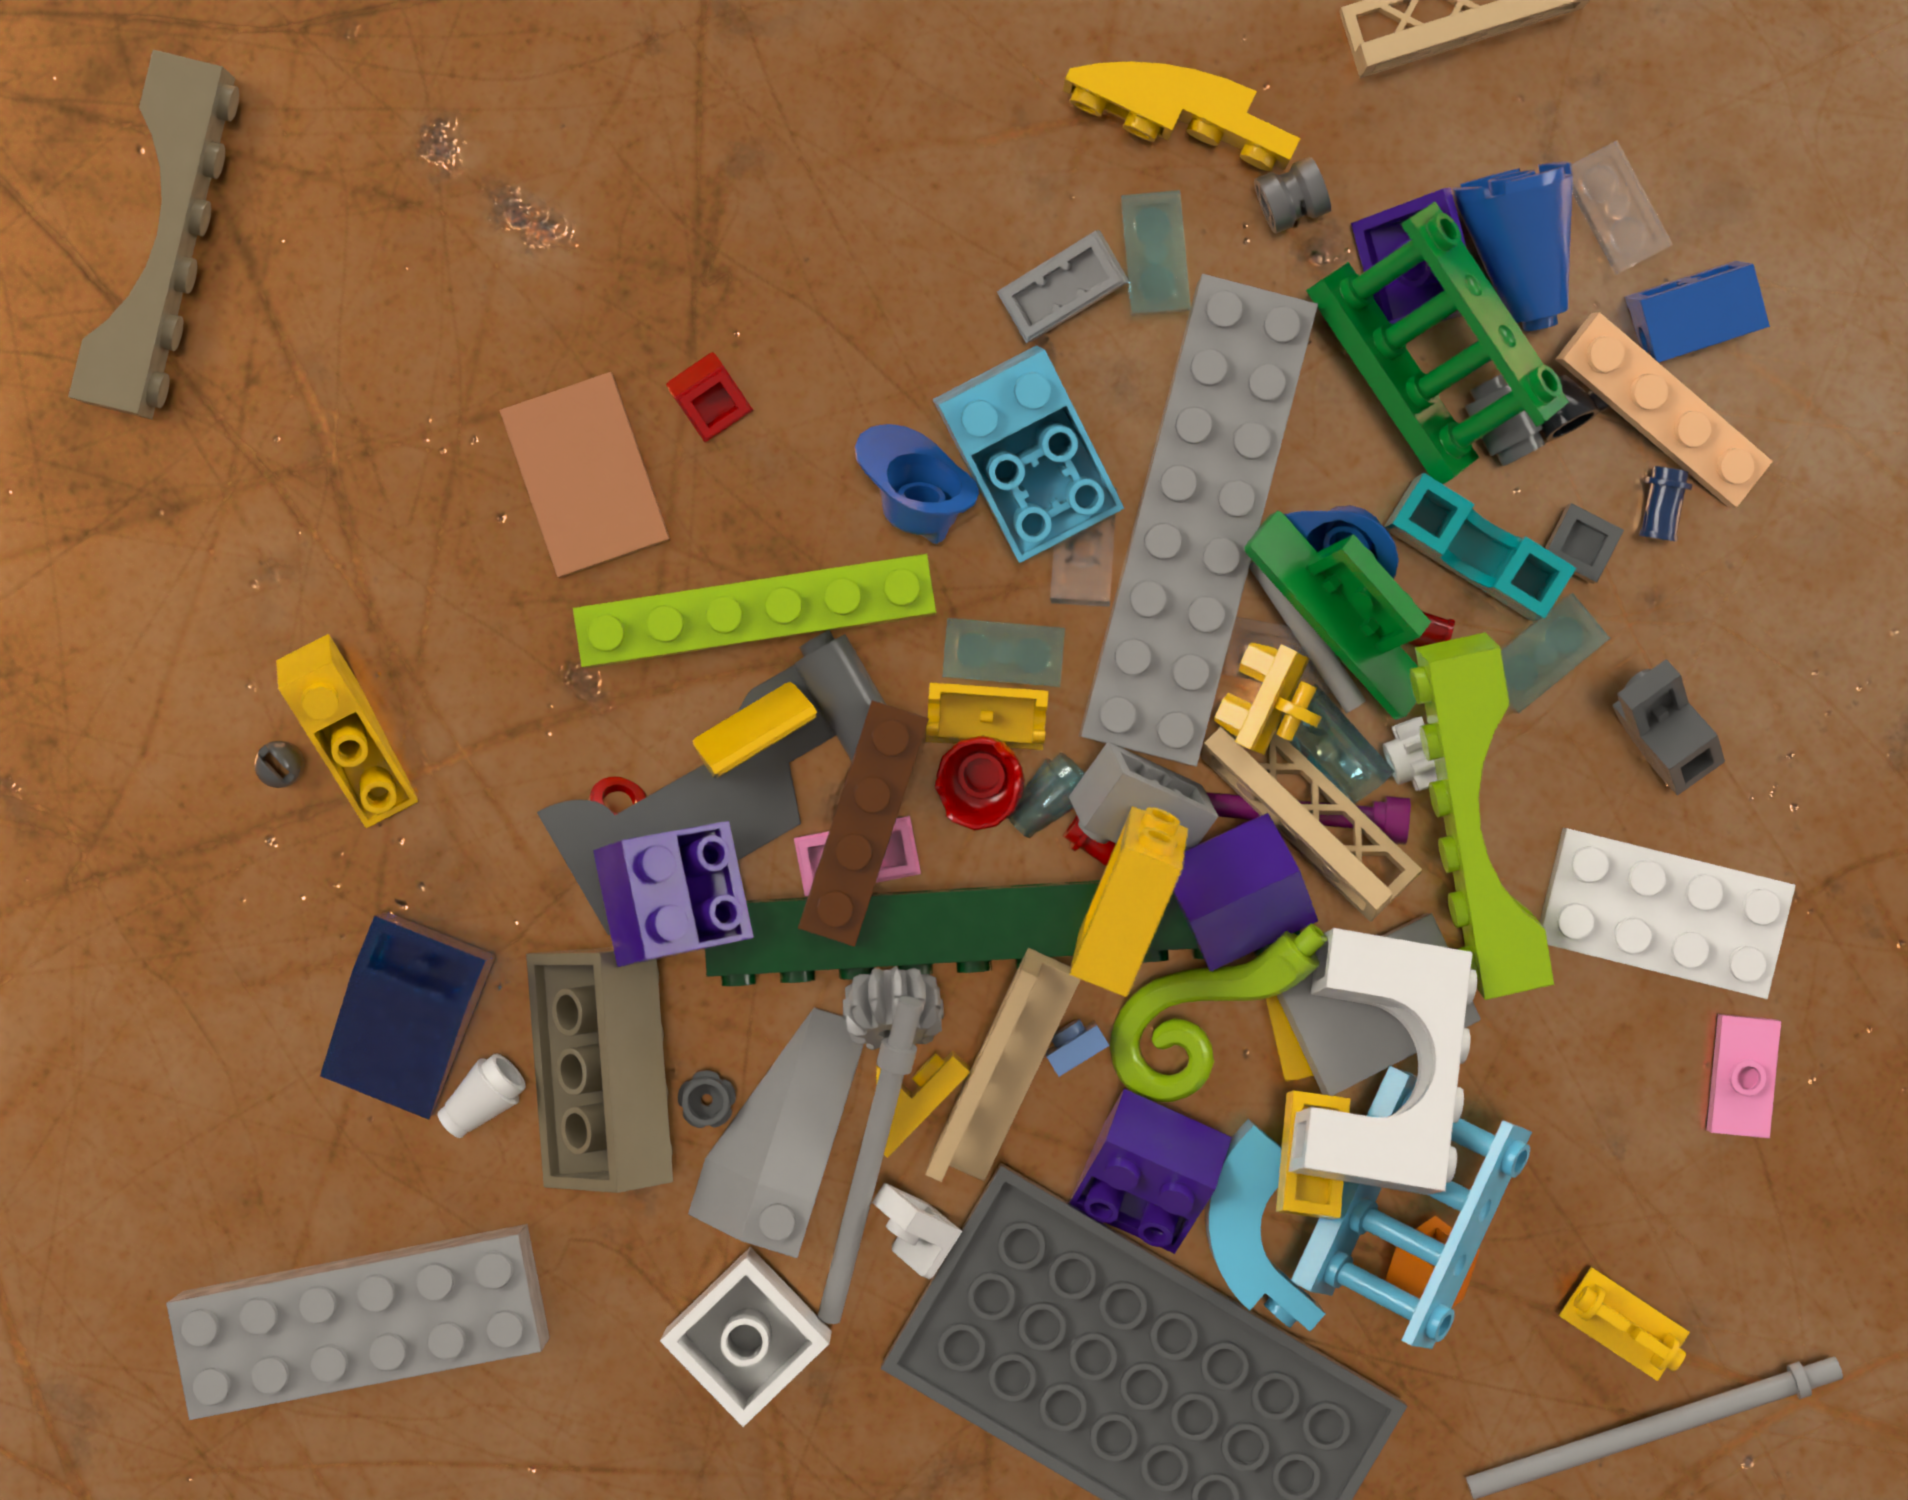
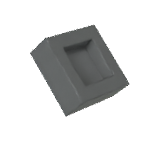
M1571 503L1566 506L1545 549L1576 567L1574 575L1594 584L1598 582L1624 530Z

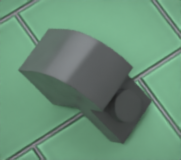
M1667 659L1653 669H1645L1634 675L1626 684L1625 689L1618 693L1619 701L1613 704V708L1622 726L1648 763L1677 796L1725 762L1717 733L1691 706L1681 674Z

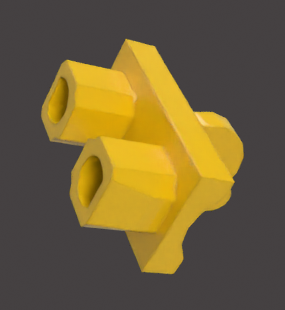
M1251 642L1240 662L1239 671L1263 682L1253 704L1228 693L1223 698L1214 721L1231 734L1237 736L1235 743L1263 755L1278 725L1279 728L1276 735L1291 742L1301 721L1318 727L1322 717L1307 710L1317 688L1300 681L1310 658L1282 644L1277 650L1270 646ZM1297 685H1298V688H1297V690H1296V692H1295V694H1294V696H1293V698H1292V700H1291V702H1290V699H1291V697H1292V695H1293V693H1294V691H1295V689H1296V687H1297Z

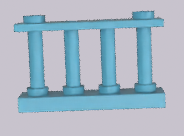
M1389 1066L1367 1116L1377 1118L1389 1117L1398 1111L1412 1094L1417 1076ZM1461 1118L1457 1123H1453L1451 1141L1486 1158L1471 1190L1451 1181L1446 1183L1445 1191L1428 1195L1460 1211L1446 1244L1379 1211L1378 1204L1375 1201L1382 1187L1344 1181L1341 1218L1334 1220L1319 1218L1291 1282L1310 1292L1330 1296L1333 1295L1335 1288L1343 1285L1409 1320L1410 1323L1402 1338L1403 1342L1411 1346L1433 1349L1435 1342H1440L1452 1326L1455 1312L1451 1307L1511 1177H1517L1527 1163L1530 1154V1146L1527 1142L1532 1132L1518 1125L1502 1121L1495 1136ZM1368 1231L1435 1266L1421 1299L1353 1264L1351 1253L1360 1234L1362 1235Z

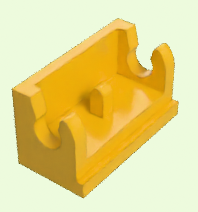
M930 682L927 716L929 720L926 727V742L956 744L963 739L984 735L997 738L1000 742L1006 743L1010 748L1043 750L1049 691Z

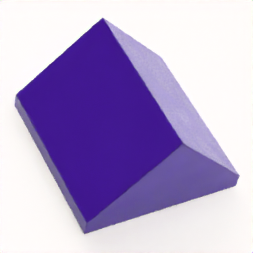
M1451 188L1440 189L1352 222L1351 225L1363 271L1365 272L1409 242L1411 239L1401 224L1434 202L1437 203L1443 213L1454 220L1460 230L1461 241L1466 247ZM1424 260L1375 293L1373 299L1389 323L1395 324L1445 289ZM1458 310L1442 321L1461 317L1462 315Z
M1269 813L1262 814L1185 850L1182 871L1173 889V894L1210 972L1275 942L1286 931L1294 933L1307 927L1310 923L1318 922L1301 871Z

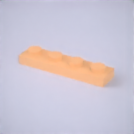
M1600 312L1591 313L1555 359L1680 467L1688 471L1693 478L1727 507H1738L1773 462Z

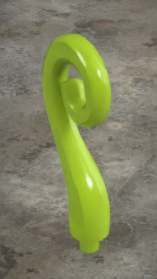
M1310 923L1298 936L1288 931L1284 932L1263 953L1246 964L1219 967L1211 972L1208 968L1176 972L1155 979L1140 988L1121 1008L1111 1032L1110 1051L1112 1063L1120 1081L1137 1095L1156 1102H1174L1187 1098L1197 1092L1209 1078L1214 1064L1212 1044L1206 1032L1188 1020L1175 1018L1161 1023L1154 1030L1152 1043L1157 1049L1164 1050L1178 1045L1185 1048L1189 1056L1188 1065L1184 1070L1177 1074L1164 1075L1151 1068L1142 1056L1140 1040L1147 1025L1160 1012L1177 1004L1196 1001L1262 1000L1293 988L1306 979L1320 965L1315 952L1327 942L1326 935L1320 928Z

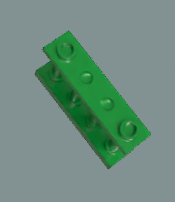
M1434 202L1401 224L1411 239L1409 242L1361 275L1357 274L1351 264L1347 262L1308 288L1306 292L1312 301L1318 304V310L1430 477L1441 484H1445L1479 458L1472 447V443L1523 411L1527 412L1537 427L1546 422L1569 401L1562 392V385L1557 374L1549 366L1543 364L1461 241V233L1454 220L1443 213L1437 203ZM1425 260L1445 290L1395 324L1389 323L1373 299V295ZM1459 310L1478 341L1429 373H1423L1407 350L1406 344ZM1492 360L1512 391L1461 423L1456 422L1440 399L1439 394Z

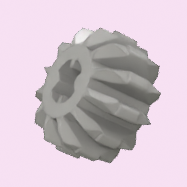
M896 966L891 970L875 968L871 974H859L853 977V983L845 987V999L843 1000V1019H846V1028L850 1033L851 1041L857 1044H866L867 1048L871 1050L880 1048L882 1040L890 1036L898 1001L902 996L913 997L923 1003L913 1044H927L933 1041L934 1035L942 1031V1019L944 1018L943 999L940 997V988L937 986L936 977L921 974L920 970L916 968L899 970Z

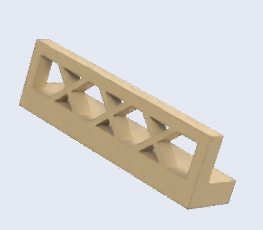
M1363 0L1341 7L1339 13L1359 77L1362 78L1582 9L1590 0H1497L1481 6L1470 0H1446L1455 5L1450 16L1427 23H1422L1410 17L1419 0ZM1410 1L1405 13L1393 8V6ZM1379 12L1399 23L1394 33L1364 42L1357 18Z
M1220 727L1204 742L1201 759L1259 815L1269 813L1280 835L1370 922L1421 873L1422 869L1288 740L1276 735L1277 730L1269 744V763H1258L1239 744L1235 743L1237 736ZM1276 751L1288 763H1276ZM1276 774H1301L1311 784V804L1299 803L1277 781ZM1319 793L1331 804H1319ZM1319 815H1343L1353 824L1354 845H1343L1319 822ZM1361 833H1362L1373 845H1362V835H1361ZM1362 856H1386L1402 873L1387 887L1362 863Z
M1030 948L1027 949L933 1148L925 1175L942 1182L948 1167L951 1166L985 1181L1081 980L1069 975L1070 966Z

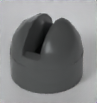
M273 741L265 744L258 751L254 761V768L258 778L265 785L273 788H284L295 784L301 778L305 768V761L302 752L294 744L286 741ZM269 752L290 772L284 778L265 760Z

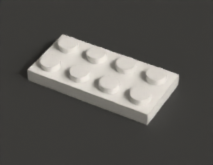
M1563 828L1540 923L1546 930L1547 942L1550 946L1768 999L1796 885Z

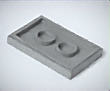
M1432 913L1423 914L1381 935L1383 937L1448 948ZM1313 972L1293 988L1277 995L1322 1095L1333 1096L1417 1053L1415 1044L1407 1029L1389 1012L1368 1004L1311 995ZM1473 1001L1470 1005H1466L1464 1028L1481 1020Z

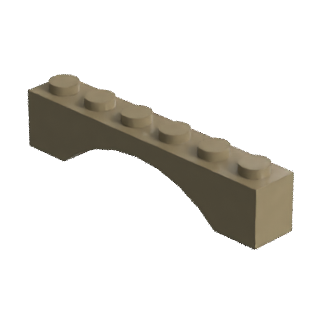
M157 50L152 52L139 109L151 132L160 166L162 203L157 236L146 267L129 296L103 324L82 339L68 396L72 399L151 420L153 419L155 407L161 408L165 403L169 389V375L164 373L169 350L175 351L177 349L183 332V317L178 316L183 293L189 294L191 292L197 275V260L192 258L197 235L204 236L211 217V203L206 201L211 178L217 179L224 165L225 145L221 144L220 140L225 120L230 122L233 120L239 102V88L234 86L236 78L223 66Z

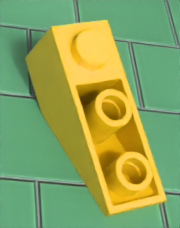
M327 634L276 660L279 691L365 828L417 803L418 798L362 688L330 635Z

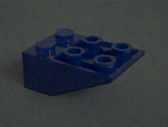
M388 912L375 915L352 970L320 1076L428 1120L431 1119L496 955Z

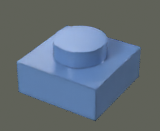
M1077 1019L1055 1032L1052 1039L1054 1046L1047 1049L1045 1054L1060 1077L1108 1047L1109 1044L1095 1020L1084 1026L1080 1019Z

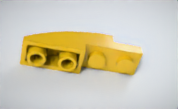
M1108 62L1070 68L1065 77L1063 91L1072 95L1069 100L1070 103L1095 116H1101L1105 110L1125 120L1123 124L1125 130L1150 142H1154L1157 136L1169 141L1178 120L1188 124L1186 131L1194 138L1213 146H1218L1220 140L1241 149L1242 151L1239 156L1245 162L1259 169L1272 171L1273 166L1285 170L1300 141L1299 137L1247 113L1257 91L1229 79L1196 69L1163 63Z

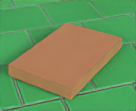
M612 372L499 410L558 578L670 540Z

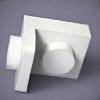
M884 1183L872 1203L890 1218L886 1227L898 1236L892 1245V1251L920 1276L932 1279L962 1231L929 1203Z

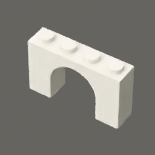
M1332 928L1324 933L1328 939L1327 942L1316 951L1320 965L1313 971L1311 995L1376 1006L1396 1017L1407 1029L1415 1044L1418 1056V1076L1412 1094L1406 1103L1389 1117H1368L1315 1107L1296 1112L1288 1172L1424 1195L1445 1191L1446 1183L1452 1181L1457 1165L1456 1148L1450 1145L1453 1123L1459 1121L1464 1103L1463 1089L1457 1087L1459 1066L1466 1061L1470 1049V1031L1468 1028H1464L1466 1005L1472 1003L1477 988V973L1471 969L1472 952Z

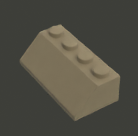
M613 947L526 954L544 1188L620 1193L673 1182V1152L669 1132L668 1088L665 1079L664 1032L661 1024L657 960L617 967Z

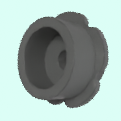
M709 1070L697 1072L693 1075L691 1081H685L681 1085L678 1092V1104L683 1108V1117L690 1125L697 1128L710 1125L716 1128L725 1124L732 1115L730 1108L736 1101L735 1089L728 1080H721L716 1072ZM709 1094L712 1097L713 1101L710 1105L702 1103L701 1098L703 1095Z

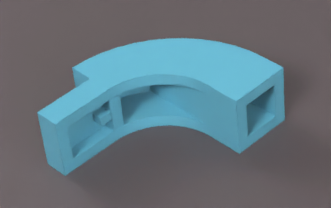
M1248 1118L1232 1136L1216 1190L1204 1207L1205 1228L1210 1250L1227 1285L1249 1311L1266 1293L1270 1297L1264 1303V1306L1281 1322L1291 1328L1298 1321L1311 1332L1326 1313L1316 1300L1301 1287L1291 1282V1279L1269 1260L1261 1240L1262 1215L1267 1202L1278 1188L1282 1147Z

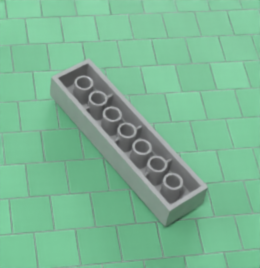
M1206 274L1201 275L1195 289L1079 737L1102 743L1110 742L1121 748L1197 767L1251 558L1245 553L1244 547L1260 527L1315 318L1317 303Z

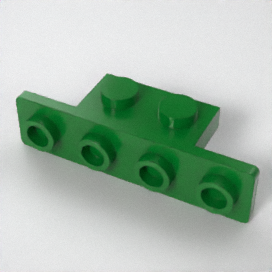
M1281 511L1269 515L1245 545V553L1395 720L1406 717L1416 704L1410 680V669L1417 668L1418 665L1403 650L1401 645L1419 638L1431 621L1414 603L1410 595L1397 584L1375 559L1373 553L1354 534L1317 552Z

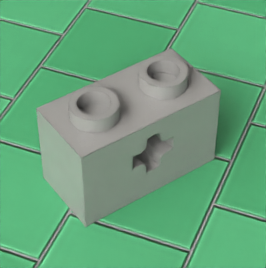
M1110 742L1106 743L1069 796L1080 820L1078 824L1081 830L1087 836L1102 844H1107L1109 841L1117 843L1132 806L1144 811L1149 807L1158 808L1174 815L1180 821L1179 825L1188 828L1185 850L1198 845L1218 818V814L1201 784Z

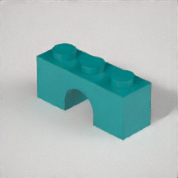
M1423 473L1415 477L1384 525V528L1531 621L1545 619L1576 570V567L1528 537L1515 536L1489 522L1473 509L1475 504L1429 475Z

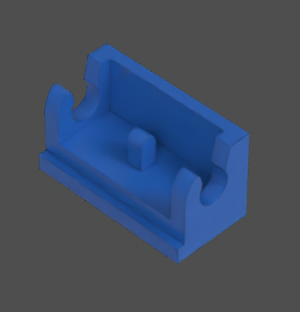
M1733 261L1625 296L1639 345L1644 351L1650 352L1651 357L1658 363L1770 327L1755 267L1752 263Z

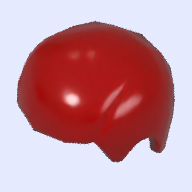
M984 735L958 741L941 758L934 787L945 808L946 817L951 822L976 831L996 827L1015 812L1024 794L1025 779L1023 768L1018 758L1006 743L1000 742L997 738Z

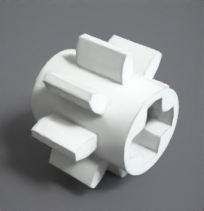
M1415 717L1391 726L1396 739L1382 744L1387 764L1396 783L1400 785L1412 781L1415 791L1425 790L1429 788L1430 782L1437 781L1434 760L1427 761L1421 744L1419 729L1420 726L1425 725L1422 717Z

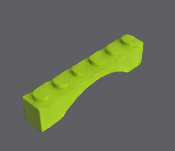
M927 554L575 607L573 608L581 666L590 669L767 639L935 616L936 608Z
M1486 632L1416 647L1418 667L1410 669V680L1416 702L1418 704H1425L1428 724L1420 726V739L1427 761L1434 760L1437 781L1429 783V792L1436 816L1444 817L1447 836L1438 839L1439 852L1446 873L1453 872L1456 892L1448 893V905L1454 926L1456 928L1462 927L1465 946L1457 948V950L1472 952L1471 969L1477 973V989L1485 1000L1554 985L1546 930L1533 913L1503 887L1489 860L1481 831L1479 792L1483 764L1494 732L1510 705L1501 647Z

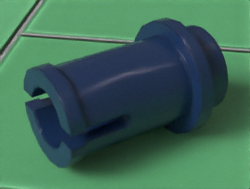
M1653 466L1651 477H1645L1644 483H1648L1650 486L1639 536L1677 542V532L1685 490H1692L1693 485L1687 483L1688 471Z

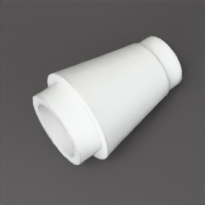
M493 1054L487 1060L480 1058L447 1100L445 1106L438 1111V1118L448 1132L457 1138H462L466 1133L471 1132L519 1103V1094L526 1088L525 1081L516 1067L505 1057Z

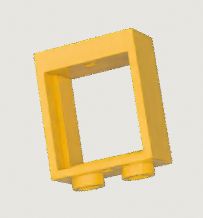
M1134 806L1131 807L1080 927L1069 975L1124 997L1128 996L1182 871L1188 828L1179 825L1180 821L1174 815L1153 807L1147 808L1146 811Z

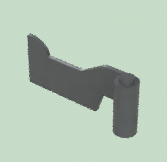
M829 630L799 647L804 656L802 659L788 669L754 687L747 694L738 712L783 684L791 682L813 704L818 713L813 721L722 776L712 778L705 764L615 816L603 804L590 800L560 802L537 812L608 936L610 935L593 850L620 840L729 821L738 861L801 824L789 765L790 762L835 736L839 739L852 762L871 701L886 703L846 634L834 639Z

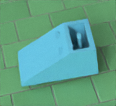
M1036 345L932 399L1019 563L1124 509L1045 349Z

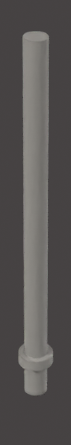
M1835 1356L1806 1366L1796 1362L1787 1365V1372L1468 1476L1466 1477V1482L1473 1500L1795 1394L1799 1399L1812 1396L1811 1389L1843 1379V1373Z

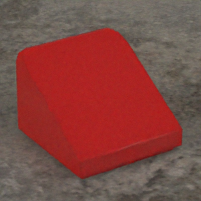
M714 352L709 353L666 383L670 393L704 442H707L753 410Z

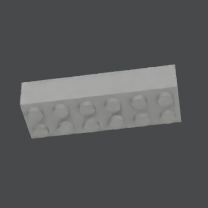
M528 1224L185 1290L166 1303L189 1420L537 1353L543 1350L550 1339Z

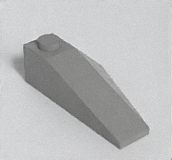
M817 1007L812 1009L706 1156L688 1215L740 1241L798 1258L864 1045L851 1041L850 1033L846 1028V1019H843L842 1015Z

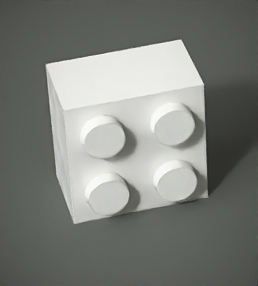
M750 1247L665 1329L660 1342L744 1427L829 1345L832 1330L818 1318L802 1299Z

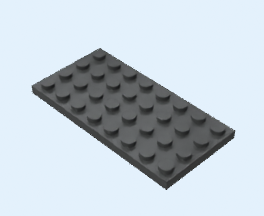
M1002 1163L999 1164L963 1225L961 1235L931 1279L881 1364L883 1371L1102 1500H1352L1407 1408L1405 1401L1253 1311H1249L1246 1307L1106 1224L1094 1220L1084 1211Z

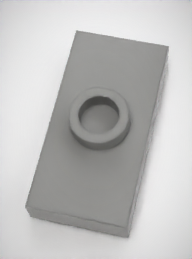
M1095 230L1003 287L997 293L1023 339L1028 343L1127 284L1129 280L1101 231Z

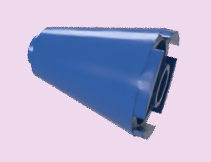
M1561 161L1539 164L1538 174L1535 173V170L1520 171V168L1504 171L1460 184L1461 187H1454L1452 189L1454 201L1492 285L1515 322H1522L1523 331H1534L1555 326L1559 323L1557 314L1568 310L1573 190L1571 162Z

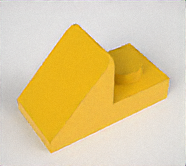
M954 1051L944 1060L937 1054H934L912 1077V1080L918 1085L913 1092L902 1083L884 1155L887 1158L970 1073V1066ZM878 1065L876 1066L877 1083L881 1071Z

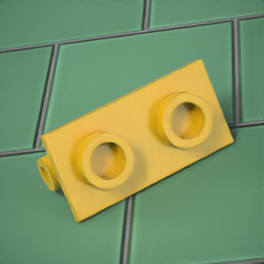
M1590 1267L1559 1314L1561 1318L1656 1381L1659 1380L1666 1368L1676 1371L1685 1359L1686 1351L1680 1347L1689 1335V1331L1592 1267Z

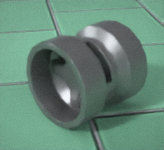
M1312 157L1292 163L1290 171L1277 175L1270 172L1254 179L1255 190L1261 209L1271 230L1275 234L1293 227L1295 220L1301 216L1307 215L1311 218H1316L1331 212V202L1325 182Z

